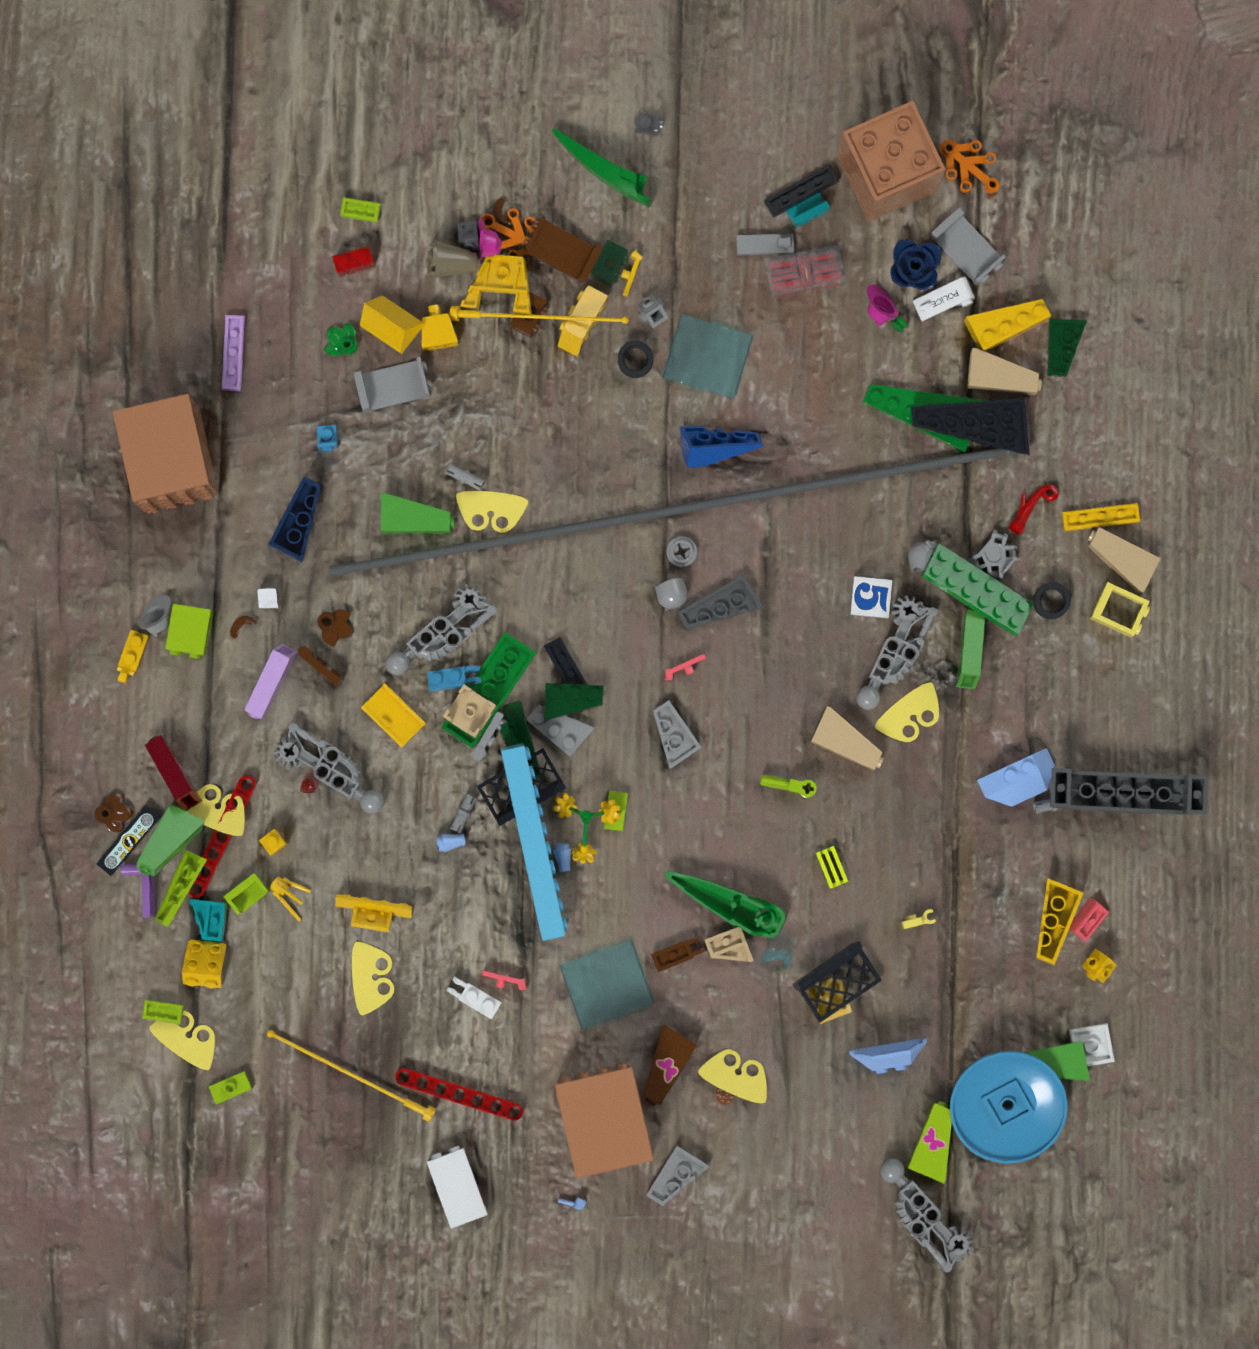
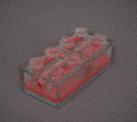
M839 245L764 259L763 264L770 300L843 287L846 284Z

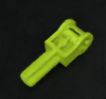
M765 774L761 776L760 785L799 793L805 798L812 797L817 790L816 784L811 780L798 781ZM810 784V788H813V791L806 794L802 787Z

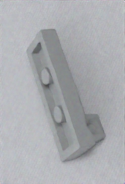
M793 234L736 236L737 256L794 254Z

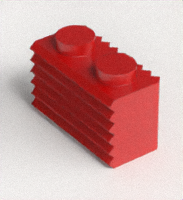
M369 246L332 256L337 275L340 278L341 276L345 277V275L356 274V272L367 271V269L370 270L375 267Z

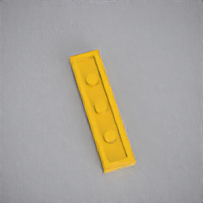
M1138 503L1061 513L1064 532L1141 522Z

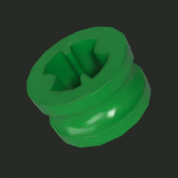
M899 316L894 321L891 320L889 322L900 334L904 332V328H908V324Z

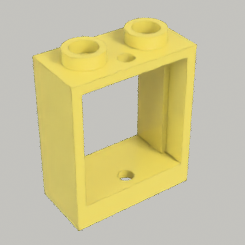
M1107 582L1089 619L1131 638L1135 634H1139L1142 628L1140 622L1142 617L1146 618L1150 607H1148L1150 601ZM1111 592L1141 604L1131 629L1101 616Z

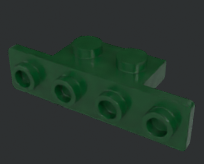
M521 701L503 705L507 723L500 725V733L502 739L505 740L506 747L523 743L525 747L529 748L530 755L535 753ZM537 756L534 758L533 765L539 766ZM533 767L535 776L541 774L540 769Z

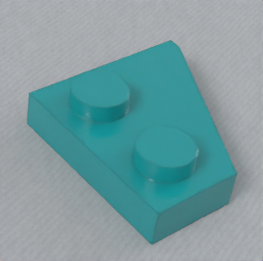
M190 899V905L193 906L196 915V922L200 927L202 940L223 942L228 903Z

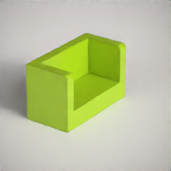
M253 873L223 897L235 913L241 915L267 895L270 890L257 873Z

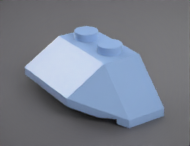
M1046 748L980 778L977 782L985 798L1012 807L1047 791L1051 779V768H1054L1055 765Z
M926 1038L848 1050L850 1056L871 1071L881 1074L888 1072V1068L895 1067V1071L907 1069L906 1065L913 1063L927 1043Z

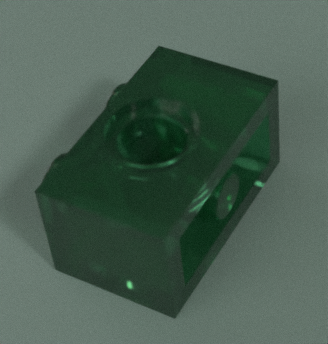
M607 240L590 272V277L610 287L613 282L617 283L621 275L619 273L621 266L625 267L629 260V256H627L628 250ZM609 260H613L616 263V266L614 268H608L605 265L606 262Z

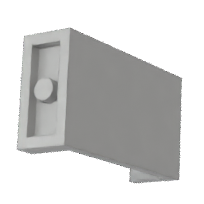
M959 207L931 232L930 237L976 286L980 282L983 285L991 277L989 274L993 270L997 272L1004 266L1003 261L1006 256L1004 254L1000 256L963 217L964 211Z
M417 357V361L363 374L361 371L353 373L363 412L430 397L429 391H432L430 379L426 380L425 373L428 372L426 362H422L421 358Z

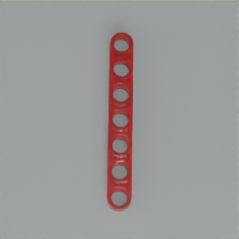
M243 776L239 779L219 822L222 821V817L226 812L236 808L233 803L236 796H241L244 799L245 811L256 788L254 778ZM245 779L252 781V787L249 790H245L242 787V782ZM214 831L202 856L207 859L204 866H208L211 872L207 877H203L199 873L193 885L196 883L200 884L202 892L196 895L192 892L191 887L188 893L192 897L198 898L205 894L233 835L227 834L226 841L219 842L217 834L220 831ZM213 848L219 852L218 858L214 860L210 859L208 855L209 851Z
M407 1068L399 1069L395 1074V1080L399 1085L512 1121L519 1120L523 1115V1107L520 1104ZM402 1071L409 1074V1080L405 1083L401 1082L398 1078L399 1073ZM420 1077L427 1079L428 1085L426 1088L418 1087L417 1080ZM438 1083L445 1084L446 1092L444 1094L436 1092L435 1087ZM456 1089L464 1091L465 1097L462 1100L455 1099L454 1091ZM481 1095L483 1103L480 1106L474 1105L472 1102L473 1096ZM495 1100L500 1101L502 1104V1108L498 1112L491 1109V1103ZM517 1106L520 1109L518 1117H512L509 1114L511 1107Z

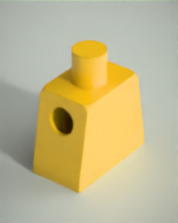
M439 305L428 306L429 316L422 318V322L425 324L422 327V350L429 351L459 346L449 314H441Z

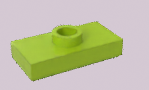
M343 197L340 217L378 223L381 203Z
M609 791L608 801L614 799L615 805H620L621 809L617 812L621 814V818L619 820L615 819L616 824L614 825L609 822L604 823V829L623 832L628 793Z
M145 999L142 1019L181 1024L184 1005Z
M244 1071L209 1086L215 1104H219L251 1090L252 1087Z

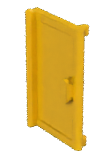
M383 683L382 687L361 707L401 748L426 725V722L386 683Z

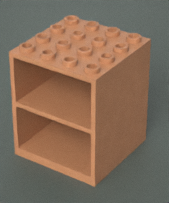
M910 101L842 132L836 155L868 223L936 193L946 171L914 101Z
M189 394L112 411L132 501L140 509L148 514L159 512L160 508L174 509L178 507V504L185 503V505L195 504L196 500L203 499L208 501L215 499L214 496L219 495L200 409Z
M626 1061L616 1064V1068L613 1069L605 1066L597 1068V1072L591 1074L588 1070L579 1072L577 1077L571 1078V1075L559 1077L555 1088L576 1179L654 1161L632 1064L628 1065Z

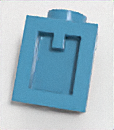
M336 425L317 426V448L322 450L323 453L334 452V449H338Z

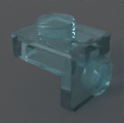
M776 948L765 950V954H762L763 962L782 959L784 970L789 969L788 965L791 964V958L789 953H785V950L777 951Z

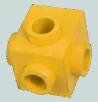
M1095 948L1082 965V968L1087 972L1085 975L1094 982L1097 979L1104 983L1117 965L1108 956Z

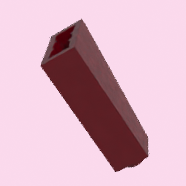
M161 735L151 738L145 744V747L175 801L185 811L202 802L198 792L167 741Z

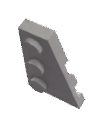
M669 700L653 711L669 769L702 748Z
M540 705L526 719L569 757L573 755L595 729V727L567 716L544 722V707Z
M676 1146L646 1196L663 1206L710 1166L681 1147Z

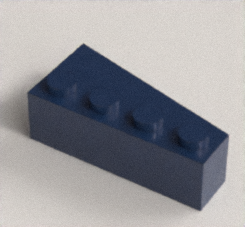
M303 477L268 543V546L301 563L303 562L319 496L320 484Z

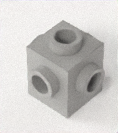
M653 295L644 298L636 305L640 311L637 313L643 323L647 322L652 328H655L669 318L664 310L666 307L660 298L657 300Z

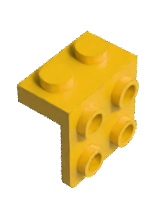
M189 940L182 968L183 984L192 987L205 986L211 989L222 988V968L226 944Z

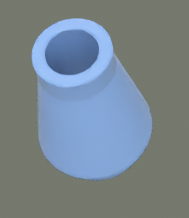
M440 834V836L436 837L438 851L445 853L464 846V834Z
M569 843L555 844L553 852L559 872L570 871L572 847H570Z

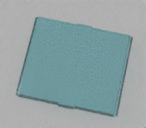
M681 315L662 378L691 386L697 390H705L735 399L753 335L723 327V325L718 323H710Z
M632 940L604 950L594 951L590 955L559 965L581 1029L610 1019H618L624 1016V1014L654 1004Z

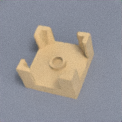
M463 684L459 695L451 707L446 710L443 718L476 739L497 706Z

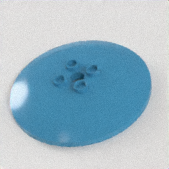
M999 1051L979 1058L962 1072L952 1090L950 1115L957 1136L973 1153L993 1162L1018 1163L1040 1155L1056 1141L1066 1121L1067 1098L1060 1078L1044 1061L1024 1052ZM1005 1100H1011L1013 1102V1105L1010 1108H1004L1002 1106Z

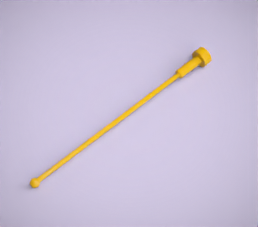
M460 306L450 307L451 321H460L461 318L507 317L622 322L623 324L629 322V318L626 316L622 318L482 313V311L461 310Z
M273 1030L267 1032L268 1037H274L404 1103V1106L424 1115L423 1120L431 1121L436 1108L430 1105L428 1108H425L408 1098L405 1100L275 1034Z

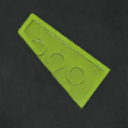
M186 849L184 850L154 921L167 927L170 925L207 859Z

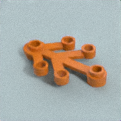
M947 139L939 147L940 154L946 158V179L954 181L957 177V171L954 169L955 159L960 163L961 192L968 193L972 188V184L969 182V171L984 183V189L987 193L995 194L1000 187L998 179L989 178L974 164L986 163L992 165L996 160V155L988 152L983 156L964 157L959 152L972 151L977 153L982 147L981 142L974 140L968 144H957L955 141ZM978 144L979 148L974 149L972 145ZM946 146H951L952 151H947ZM987 156H992L993 161H988ZM953 172L955 176L951 178L948 176V173ZM994 182L996 187H990L989 183ZM967 184L969 189H963L962 185Z
M511 208L508 211V218L512 221L515 231L495 222V218L491 214H484L481 217L483 223L486 220L492 222L489 226L484 224L486 229H493L511 238L501 242V251L521 243L523 244L526 238L519 221V212L515 208ZM516 212L517 216L513 218L510 216V213ZM527 217L524 223L525 227L529 229L531 234L533 229L531 228V226L527 225V221L532 220L534 222L535 219L533 217ZM521 249L518 251L511 250L508 252L507 256H510L512 253H515L519 257H524L529 254L523 252V249Z

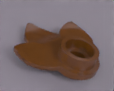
M338 609L333 613L324 612L319 615L317 624L322 629V639L328 645L335 647L338 638H349L353 635L351 627L346 623L351 615L349 612ZM326 618L331 620L329 625L324 624Z
M114 794L107 797L105 803L96 808L94 815L96 820L105 824L108 830L122 832V822L129 820L134 812L126 805H122V794ZM103 810L108 812L107 817L101 815Z

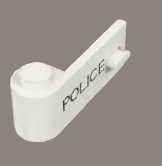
M962 277L913 300V303L923 322L956 305H962L963 308L973 303L972 300L975 297L966 277Z

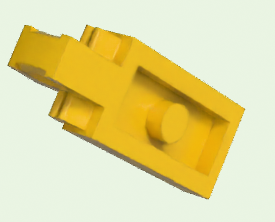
M130 630L118 663L117 671H120L117 681L127 684L129 676H134L135 672H137L150 636Z

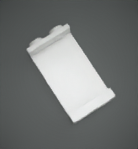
M459 1146L448 1149L449 1153L441 1155V1152L430 1156L431 1160L427 1161L450 1228L488 1215L487 1208L484 1206L465 1154L466 1150L464 1147L460 1149Z

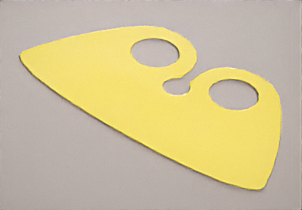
M464 491L456 494L457 503L465 522L472 530L476 531L487 527L489 523L487 513L493 511L494 516L491 520L493 529L500 533H506L516 525L528 505L527 499L507 493ZM479 514L483 516L484 523L481 526H475L472 523L474 515ZM502 516L508 520L507 527L503 529L496 525V520Z
M925 683L901 698L878 719L875 729L893 739L912 742L918 737L919 727L914 721H911V715H916L917 721L922 726L929 727L934 725L939 718V705L933 683ZM929 710L933 712L934 718L931 722L923 721L922 713ZM910 725L914 727L915 733L912 737H905L902 730L905 726Z
M208 784L197 791L202 802L186 812L205 820L204 825L233 836L243 835L245 814L241 797H235L238 802L237 807L226 812L222 817V821L219 822L226 808V802L231 798L232 794L226 795L221 802V808L216 809L215 804L221 798V791L216 785ZM208 789L216 791L217 795L214 800L209 801L205 798V792Z
M355 942L352 950L353 990L357 1009L361 1015H365L386 1003L394 994V985L388 978H379L376 981L372 979L373 974H387L392 968V960L387 953L374 946ZM379 958L387 960L388 966L385 970L377 969L376 961ZM384 982L390 986L388 994L382 995L378 992L380 983Z
M183 1010V1015L189 1018V1025L185 1028L180 1027L178 1024L156 1021L150 1025L149 1029L152 1034L172 1052L200 1069H210L215 1048V1034L210 1027L206 1025L197 1026L192 1032V1037L187 1038L185 1034L192 1029L194 1019L185 1010ZM202 1029L209 1032V1039L205 1042H201L197 1038V1033Z
M727 1049L713 1056L698 1070L699 1075L703 1079L728 1093L755 1103L766 1102V1077L764 1068L758 1061H746L741 1068V1075H736L735 1070L739 1068L741 1062L740 1056L734 1050ZM727 1054L735 1056L736 1063L733 1066H727L724 1063V1057ZM754 1064L758 1067L759 1071L756 1076L752 1077L747 1074L746 1068L748 1065Z

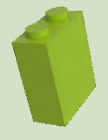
M173 604L165 648L167 651H170V655L181 656L182 653L189 654V658L200 659L201 656L206 657L213 611Z

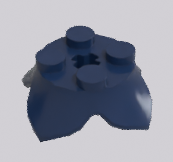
M909 239L898 240L893 250L894 264L890 269L892 281L905 288L913 287L918 290L933 288L938 280L936 269L941 260L940 246L933 243L917 245ZM911 263H918V270L912 269Z

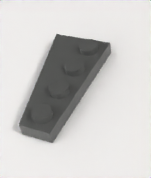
M743 574L677 612L688 630L763 607Z

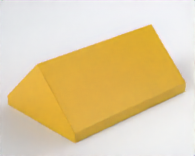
M384 296L364 303L360 326L400 354L406 350L425 325Z

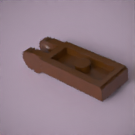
M300 646L298 655L337 687L342 684L343 681L340 679L342 675L334 668L330 671L325 667L327 663L319 656L315 659L313 652L309 648Z
M702 935L651 954L658 972L708 951L707 947H701L694 952L690 949L689 945L703 940Z

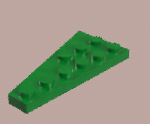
M871 384L862 403L912 427L910 407L986 400ZM915 428L964 453L970 443L967 440Z

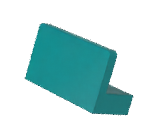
M820 193L786 212L796 229L828 213L830 206L827 201L824 202Z

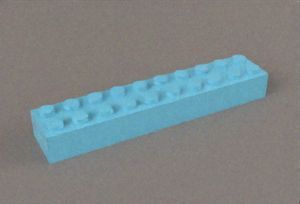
M523 743L503 747L500 749L542 941L563 937L568 927L565 916L561 917L560 913L564 909L561 898H557L556 894L560 892L558 881L553 879L552 876L556 872L553 861L549 860L548 855L552 854L548 841L545 842L544 836H547L545 823H541L540 817H543L542 807L540 803L537 804L536 798H539L537 786L532 783V779H535L533 767L528 765V760H531L530 751Z

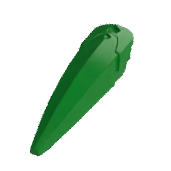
M552 129L553 135L564 148L591 174L627 198L633 199L635 202L643 204L648 208L652 206L654 200L643 195V188L648 177L622 168L592 152L563 132Z
M667 870L665 877L687 895L733 926H738L749 934L774 938L780 934L786 922L787 914L784 909L762 898L754 897L726 885L693 875Z

